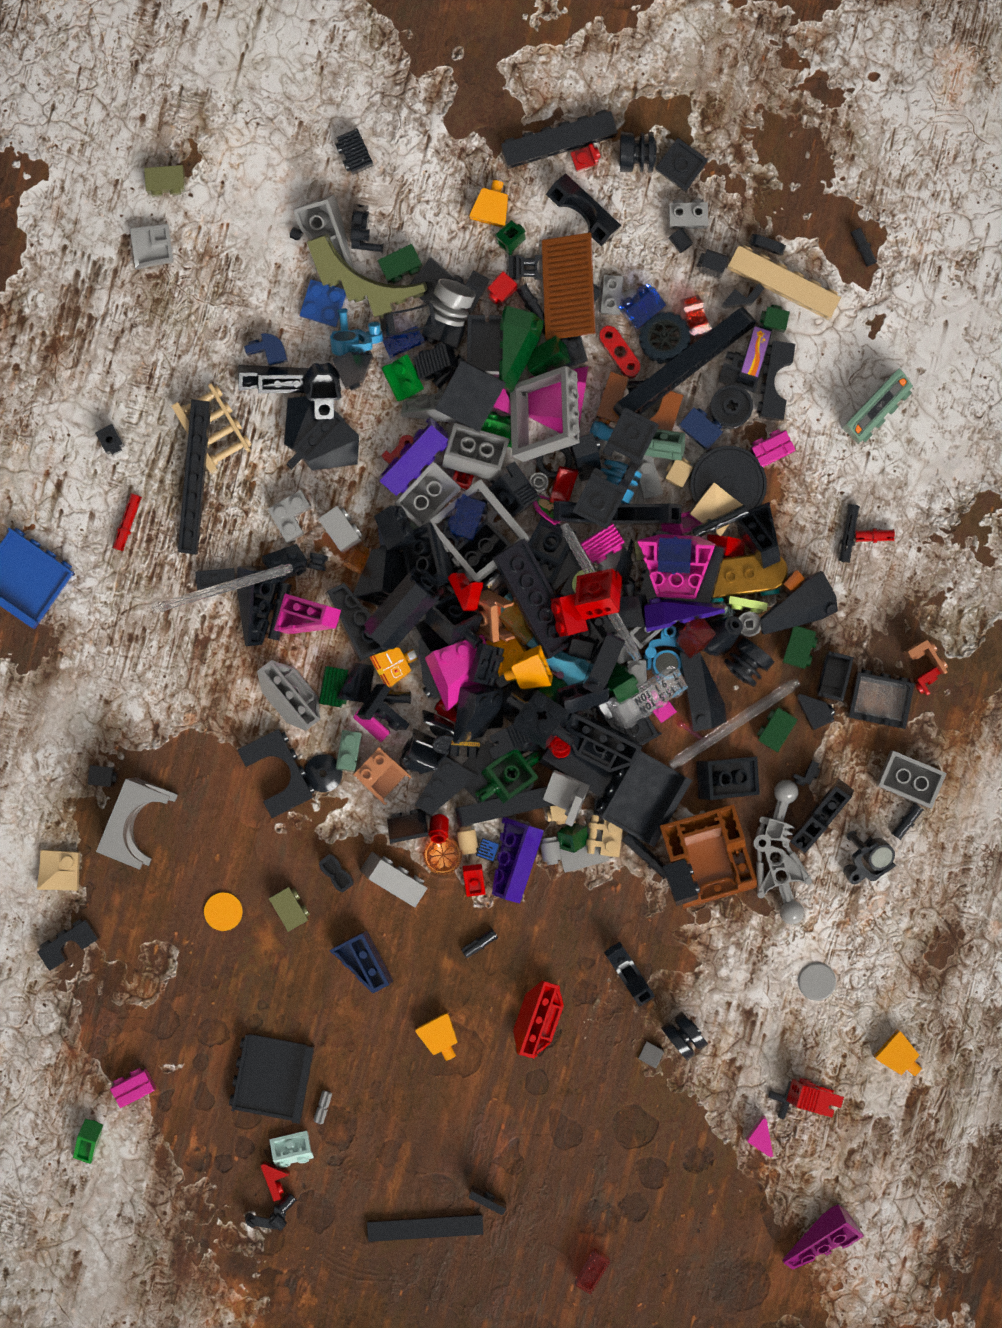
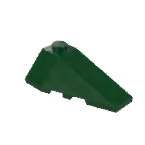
M504 306L500 322V330H503V341L500 342L503 359L499 361V379L506 382L504 389L508 392H513L540 339L544 321L532 312Z

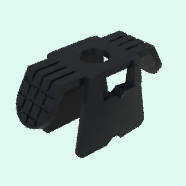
M422 710L423 722L430 725L431 732L437 737L433 738L413 728L414 741L426 745L438 753L446 754L454 738V724L435 713Z

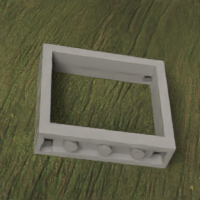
M564 366L516 384L513 392H510L513 457L525 462L579 443L577 372ZM561 382L563 433L529 445L528 393Z
M481 479L428 521L432 523L446 552H450L453 556L451 559L458 568L461 566L465 570L464 574L470 583L472 581L481 582L497 569L494 561L492 560L478 573H475L436 525L477 491L480 492L518 538L517 541L525 538L528 543L530 540L528 535Z

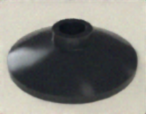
M320 754L311 758L306 764L305 772L307 775L305 780L307 783L311 782L315 791L329 792L340 784L343 771L336 769V758L331 755ZM321 770L327 772L325 777L320 776L319 772Z

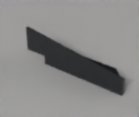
M238 365L239 391L258 388V393H305L303 390L305 383L304 375L309 368Z

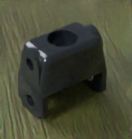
M830 651L827 652L816 688L817 696L843 702L854 657Z

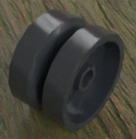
M726 385L720 388L712 397L709 405L712 420L727 430L736 429L744 425L750 418L753 410V400L750 394L743 387L737 385ZM733 405L734 410L732 411L730 408L727 409V406Z
M681 1011L674 1017L675 1022L680 1027L678 1030L671 1022H667L661 1029L688 1061L695 1055V1051L689 1045L691 1042L699 1050L706 1047L708 1043L701 1035L702 1032L695 1023L689 1020Z

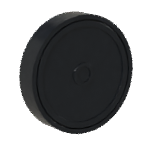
M720 446L708 450L701 455L693 465L688 483L690 497L694 505H696L714 482L741 504H744L748 511L762 504L767 489L766 474L759 460L749 451L737 446Z

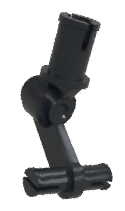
M288 1192L278 1204L274 1205V1212L269 1218L247 1213V1216L245 1215V1223L251 1228L258 1226L281 1231L287 1224L285 1221L286 1212L297 1199Z

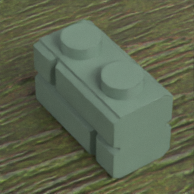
M657 429L645 455L681 461L685 450V433Z
M342 730L336 764L337 770L356 772L362 738L361 733Z

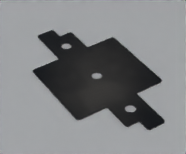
M632 539L630 540L628 550L623 547L616 571L622 577L623 584H627L633 566V561L630 558L633 551Z

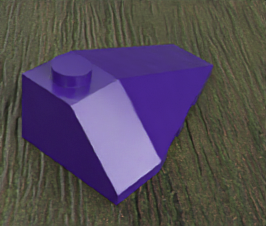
M660 597L652 598L644 606L646 631L672 627L676 621L687 623L694 620L696 616L702 619L725 613L728 608L727 605L674 599L661 600Z

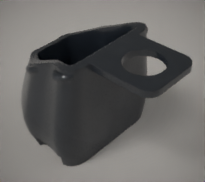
M329 362L324 364L313 363L304 375L305 383L303 390L307 399L314 401L315 418L332 419L334 417V401L339 400L342 396L340 375L337 369ZM321 405H328L330 411L328 414L322 415L318 411Z
M412 736L408 739L401 752L400 766L405 770L418 772L419 774L435 771L440 762L448 755L451 744L446 754L443 755L426 745L414 741Z

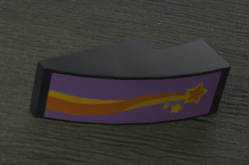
M754 324L739 377L753 382L758 381L773 329Z

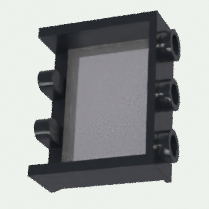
M861 669V673L856 672L847 718L906 729L915 684L910 683L908 678L899 677V680L891 679L892 675L880 673V676L872 675L873 671Z

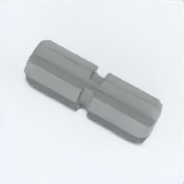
M322 1091L314 1122L324 1123L327 1108L332 1097L331 1092Z

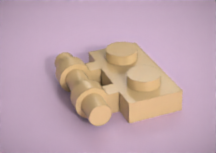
M591 815V823H588V828H590L589 839L586 840V845L588 846L587 853L594 854L595 847H601L600 855L619 857L623 829L605 819L604 824H598L599 816ZM597 830H603L601 841H596Z

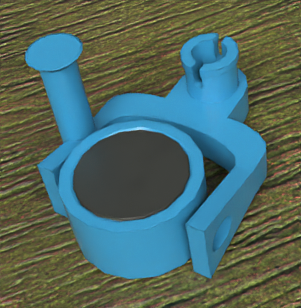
M342 308L337 310L341 331H332L330 335L331 352L334 355L341 356L355 351L361 353L371 350L373 348L372 344L383 341V333L380 331L379 322H370L368 324L369 331L367 332L360 329L348 330V309Z
M674 626L662 629L660 639L650 641L643 655V658L646 660V670L651 669L653 674L662 680H670L674 677L673 674L676 676L679 671L682 673L681 660L674 651L662 650L657 653L655 648L672 647L681 652L687 651V649L675 647L676 628ZM667 630H670L672 635L669 636Z

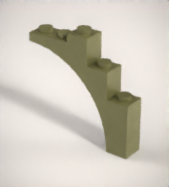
M328 233L307 241L322 285L328 284L329 287L339 284V280H341L348 301L354 300L355 303L366 299L365 296L367 295L374 317L380 315V318H384L383 315H388L394 310L393 302L398 305L406 302L408 297L419 298L428 289L426 282L411 285H391L367 278L343 260L333 246Z

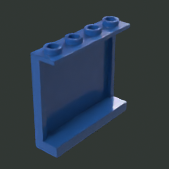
M8 528L9 532L0 543V606L31 628L36 629L75 572L71 570L72 566L64 560L62 562L56 560L57 555L47 549L45 552L40 549V543L32 538L30 541L24 537L25 533L18 528L14 530Z

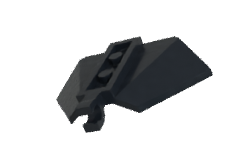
M306 396L287 399L284 445L296 453L286 464L291 470L301 459L312 471L358 464L359 435L335 410L332 419H316L314 415V401L308 400ZM321 405L318 411L320 414L326 415L329 413L330 408L328 405Z

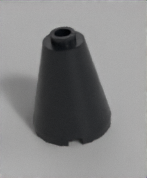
M735 616L707 620L698 630L699 645L707 651L706 653L712 656H722L728 653L743 629L741 620Z

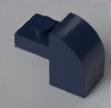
M261 334L262 342L253 340L244 346L247 356L265 352L269 366L288 362L284 345L280 339L272 334Z

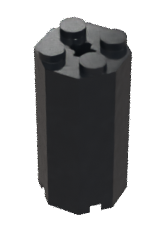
M414 566L364 624L366 627L364 633L369 638H373L383 650L395 649L443 594V589L439 590L438 588L440 585L439 580L427 570L417 571L418 567Z

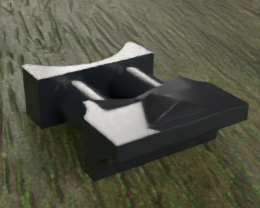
M520 255L508 256L509 277L512 280H519L523 277H534V280H542L543 277L537 270V264L543 255H535L534 258H524ZM524 266H534V269H524Z

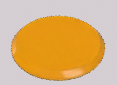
M223 892L213 895L209 898L204 908L207 923L219 931L233 929L242 918L243 911L240 901L229 893Z

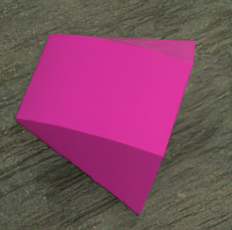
M588 366L572 369L577 372L579 426ZM561 382L528 393V415L534 421L560 434L563 433Z
M666 534L638 540L656 596L696 599L716 544L700 536Z

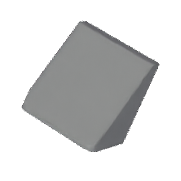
M646 1042L638 1059L657 1068L664 1050Z

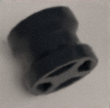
M310 552L309 557L311 559L307 564V568L326 571L325 562L329 556Z

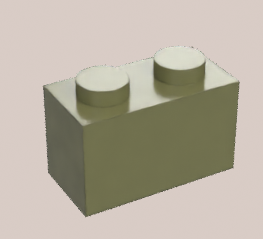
M183 165L144 168L146 192L151 194L152 197L162 196V193L181 195V192H186L185 169Z
M291 886L269 898L288 932L308 921V915H310L305 905L301 906L298 900L300 898L299 893L295 888L292 889Z

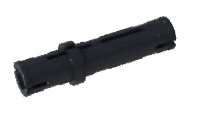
M524 284L516 291L525 303L524 307L544 321L542 332L545 335L544 312L538 304L539 300L533 296L527 284Z
M743 504L712 520L709 518L706 520L707 522L691 528L694 536L702 537L711 532L713 534L716 533L717 529L749 516V513Z
M848 504L843 538L840 539L841 549L838 559L840 562L850 563L852 547L855 546L854 535L860 508L858 505Z
M280 582L277 599L274 600L276 604L268 635L269 639L280 641L281 632L275 631L274 628L284 594H290L291 584Z
M628 833L621 841L645 861L649 869L652 868L664 880L666 878L663 870L665 864L659 860L660 857L658 855L655 856L637 838Z

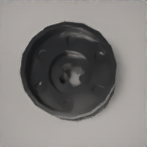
M621 131L620 172H633L634 164H638L640 173H643L644 164H647V172L653 173V167L656 162L654 132H649L648 141H644V132L640 133L639 140H635L634 132Z
M743 637L736 645L741 654L738 656L731 652L729 656L735 660L734 663L727 658L723 663L736 678L743 683L755 687L757 683L751 677L754 676L760 680L762 676L758 673V668L767 672L775 661L752 641Z

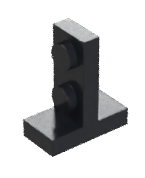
M376 684L356 715L360 719L371 720L375 714L378 718L385 719L391 729L395 731L406 730L410 724L383 702L391 688L386 684Z

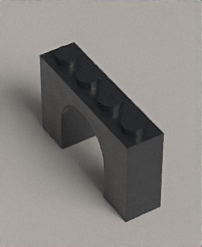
M280 729L237 750L245 767L269 756L281 758L289 766L291 779L287 788L281 793L263 801L271 818L314 798L313 793H315L311 782L307 783L304 778L307 774L303 766H298L295 760L298 758L293 748L290 749L287 744L289 738L286 732H281Z

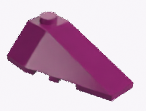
M837 1204L819 1217L782 1261L793 1270L814 1261L815 1257L820 1254L827 1256L832 1254V1249L840 1246L844 1249L863 1238L864 1234L848 1211Z

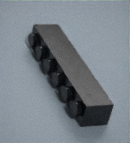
M601 110L596 112L595 116L589 118L588 115L581 116L572 123L565 121L558 124L559 127L551 128L549 126L542 128L539 133L533 134V132L523 134L522 138L515 139L512 137L504 140V143L501 144V149L507 169L581 148L591 143L594 144L617 137L618 132L612 112Z

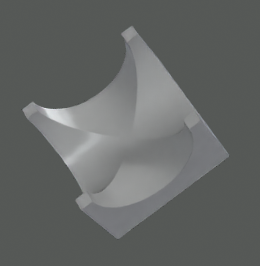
M136 777L125 779L96 852L139 870L142 864L149 866L152 858L145 855L139 849L134 839L133 826L135 818L147 804L151 802L167 804L169 800L175 802L178 794Z

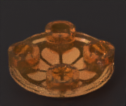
M449 837L441 844L430 841L424 850L425 864L433 873L449 874L459 867L462 860V851L459 850L458 843Z

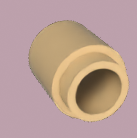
M471 826L460 827V831L456 833L459 850L462 851V855L476 853L478 842L475 829H471Z

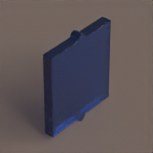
M676 536L674 538H659L658 572H672L673 575L676 573H690L692 539H678Z

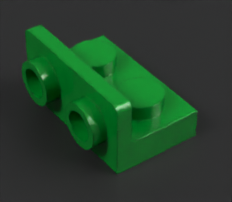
M408 354L382 367V371L398 402L411 398L424 389Z
M491 411L481 431L509 438L508 447L512 448L511 416L505 417L498 415L495 411Z

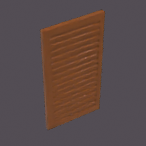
M591 233L543 239L545 340H549L555 335L561 339L595 334Z

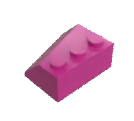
M483 634L479 635L483 639V644H486ZM466 640L433 651L425 657L447 711L458 703L460 688L480 684L468 680L477 648L474 649Z

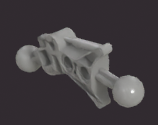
M782 780L774 788V795L778 801L773 818L760 817L761 824L757 829L753 842L755 849H757V896L764 898L768 890L778 886L783 901L780 916L785 923L792 925L799 923L803 919L804 908L798 901L794 900L789 883L800 881L809 885L812 883V879L796 853L789 846V841L791 840L787 838V835H793L789 832V829L795 827L784 822L788 805L796 800L799 790L793 781ZM761 839L766 841L764 846L759 845ZM771 840L782 841V845L786 848L789 855L782 848L772 846ZM761 852H765L770 867L765 878ZM779 852L781 859L778 862H772L770 860L771 853ZM779 870L785 871L787 875L782 881L777 880L775 877L776 872Z

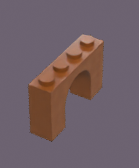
M610 372L596 418H599V422L601 421L607 425H610V422L617 424L620 417L613 411V407L622 399L629 377ZM670 391L662 398L658 412L649 420L659 424L658 429L672 431L684 395Z

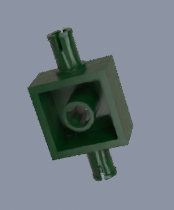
M513 750L487 766L481 774L488 784L475 792L476 797L484 793L479 798V801L484 802V800L495 793L504 804L534 783L538 776L531 767L542 758L541 754L537 756L540 752L536 750L524 758L519 750Z

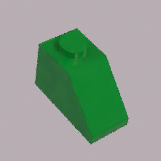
M85 1118L77 1137L73 1155L74 1159L89 1164L92 1163L104 1124Z

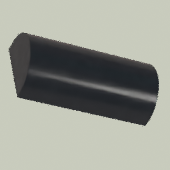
M485 519L455 549L474 572L478 573L493 560L492 557L512 544ZM451 554L448 555L451 560L453 556ZM451 560L454 573H465L461 566L458 568ZM450 582L444 584L451 594L455 593Z

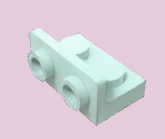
M307 1131L269 1139L273 1162L277 1167H288L291 1163L295 1162L306 1163L309 1159L314 1158Z

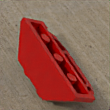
M542 980L525 994L513 1029L518 1055L534 1059L538 1056V1053L543 1051L552 1042L564 1007L559 985Z

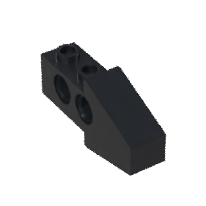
M838 779L821 801L815 805L793 834L790 842L806 853L852 798L854 789Z

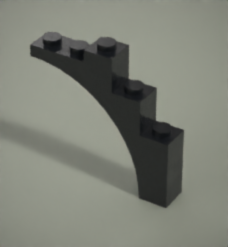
M554 501L553 521L585 525L595 524L573 513L577 502ZM670 503L620 504L611 523L614 525L635 524L645 526L681 524L682 505Z

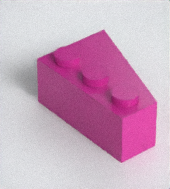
M285 593L274 630L286 634L336 629L341 610Z

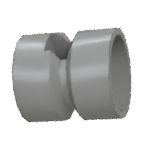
M745 612L738 616L743 625L740 633L741 636L752 637L759 633L761 623L758 614Z

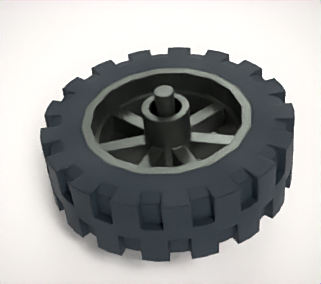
M659 312V314H653L649 320L646 319L644 321V326L640 328L639 340L643 353L651 361H657L658 364H668L690 347L691 335L686 321L682 320L681 316L678 314L674 315L673 312ZM666 326L673 327L669 332L666 331ZM660 327L663 328L661 332L656 331ZM676 330L679 333V337L671 336ZM652 334H655V335H657L658 337H660V338L651 340ZM671 341H678L674 347L670 343ZM661 342L659 349L653 346V344ZM669 346L670 349L663 350V347Z

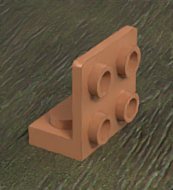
M921 640L902 652L906 659L912 658L913 660L926 654L932 665L940 671L941 674L939 675L947 673L946 668L948 666L942 657L939 658L936 651L938 650L932 641Z

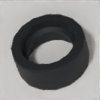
M569 448L560 449L566 460L564 467L571 468L572 454ZM544 455L536 457L537 468L540 473L545 474L548 478L555 479L557 471L553 472L545 468L543 464Z

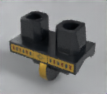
M452 740L448 754L449 756L459 757L460 746L467 747V757L477 758L481 742L464 741L454 743Z

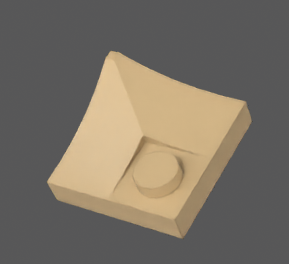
M713 482L689 514L703 524L707 522V519L710 518L712 520L743 504ZM729 524L717 529L716 534L721 536Z
M42 849L40 851L37 890H79L80 852Z

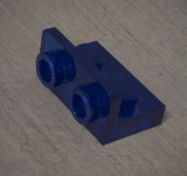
M414 326V327H412V328H410V329H407V330H405V331L412 330V329H416V328H418V326ZM420 330L391 336L383 340L390 358L425 343Z
M462 494L461 498L458 497L454 507L457 509L455 516H451L448 523L450 532L473 540L486 503L467 497L466 494Z

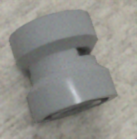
M539 472L533 474L529 481L537 493L544 492L549 482L547 476Z

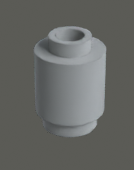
M557 836L542 838L540 846L543 862H547V865L558 864V860H561L562 857Z

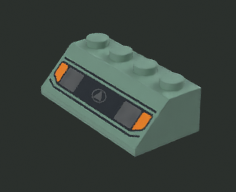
M900 368L896 370L842 427L858 444L861 441L866 442L873 435L871 433L873 428H879L886 421L884 417L888 413L892 415L899 407L897 403L901 399L905 401L912 394L910 389L913 385Z

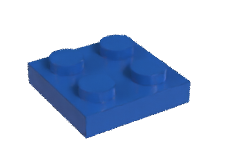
M311 279L299 316L336 328L339 321L337 310L343 308L346 298L345 290L335 286L329 287L328 284L323 286L321 282Z

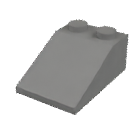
M433 461L394 504L402 506L407 516L420 527L441 512L459 492L461 487Z

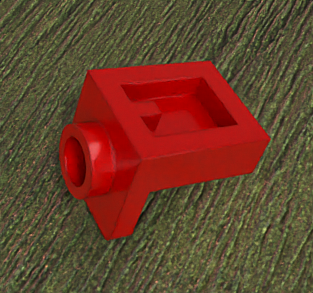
M593 143L589 144L588 147L570 153L576 172L598 165V159L601 158L598 148H594Z
M937 667L931 668L914 679L917 683L915 687L920 694L923 693L925 696L931 694L925 683L930 685L938 680L937 676L941 673Z

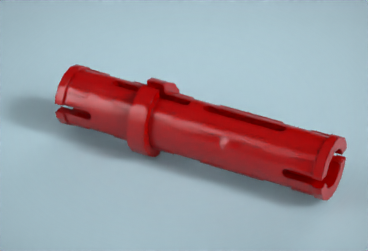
M130 493L121 523L116 529L117 534L112 548L124 551L128 536L132 533L130 530L142 497Z

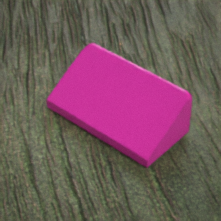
M356 714L353 717L379 742H382L390 734V731L374 716L371 720L360 719Z

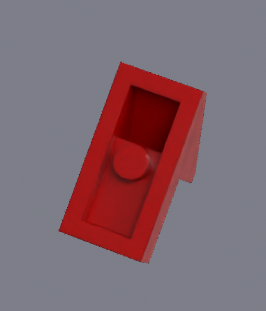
M453 573L448 576L463 611H475L478 608L483 583H470L464 573Z
M482 864L462 866L466 896L486 895Z
M262 1162L260 1166L275 1202L280 1200L283 1196L282 1193H284L282 1183L277 1182V1180L288 1176L290 1172L269 1162Z

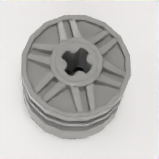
M439 279L434 290V294L437 297H432L430 303L433 304L435 319L451 326H463L465 318L469 313L467 309L471 308L476 296L475 292L457 281ZM428 306V308H427L426 311H427L428 314L430 315V310H429V306Z

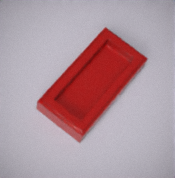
M559 466L549 497L550 503H554V501L569 502L578 475L577 469Z

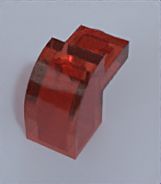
M695 295L681 299L684 318L689 327L690 334L693 336L703 335L707 331H711L700 296Z

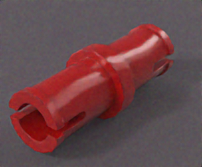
M873 528V530H855L856 543L895 541L894 529L877 530V528Z

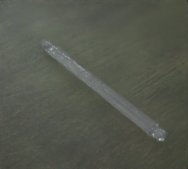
M568 523L561 525L560 528L563 531V536L585 574L596 572L573 529L570 528ZM619 613L609 614L608 617L617 630L619 637L625 640L624 646L629 656L631 655L634 662L641 659L642 657L638 652L639 649Z
M281 564L275 568L165 601H159L157 604L152 605V611L154 613L165 612L172 608L279 576H285L287 573L293 572L291 564Z
M797 678L790 682L787 681L771 694L765 696L730 721L700 739L691 747L674 756V759L668 762L672 769L682 766L697 754L703 752L795 691V688L800 686Z

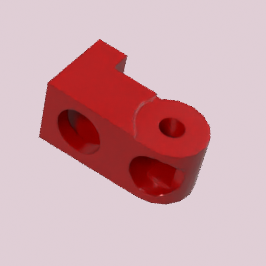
M403 435L399 440V444L391 453L386 450L381 455L382 459L390 464L395 457L400 458L401 450L406 444L413 443V437L411 435Z

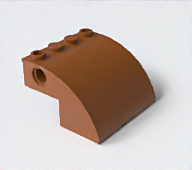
M734 804L660 826L669 863L685 859L686 863L692 866L694 874L691 877L693 882L697 881L700 888L698 899L682 904L683 909L757 888V880L746 849L745 837Z

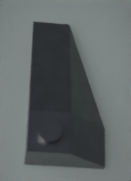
M358 351L348 352L332 359L346 390L350 389L353 391L361 387L360 384L364 382L373 360L371 351L367 353L365 351L361 353Z
M252 565L237 568L236 586L245 646L263 644L269 625L268 617L270 611L274 610L275 607L273 601L276 593L279 591L280 582L271 583V574L265 566Z
M819 571L801 582V587L795 592L790 591L787 594L788 598L781 604H775L761 616L762 634L765 635L822 620L838 612L836 595L824 572Z
M700 651L680 652L689 728L694 732L712 729L726 723L725 703Z

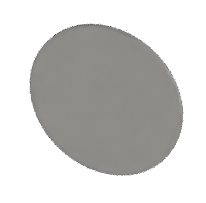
M820 962L810 963L801 970L798 977V986L801 993L808 999L814 1001L824 1000L834 992L836 976L828 965Z

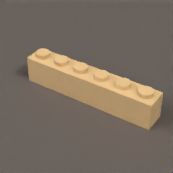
M745 245L742 247L738 246L727 267L728 270L756 284L762 285L765 289L827 320L831 319L841 299L838 296L839 293L830 288L826 290L821 287L819 282L815 280L808 281L804 279L803 274L797 271L792 273L786 270L787 267L778 262L774 264L766 255H757L753 253V249Z

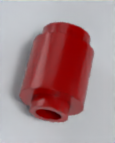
M436 814L430 818L429 837L434 843H444L448 838L449 819L443 814Z

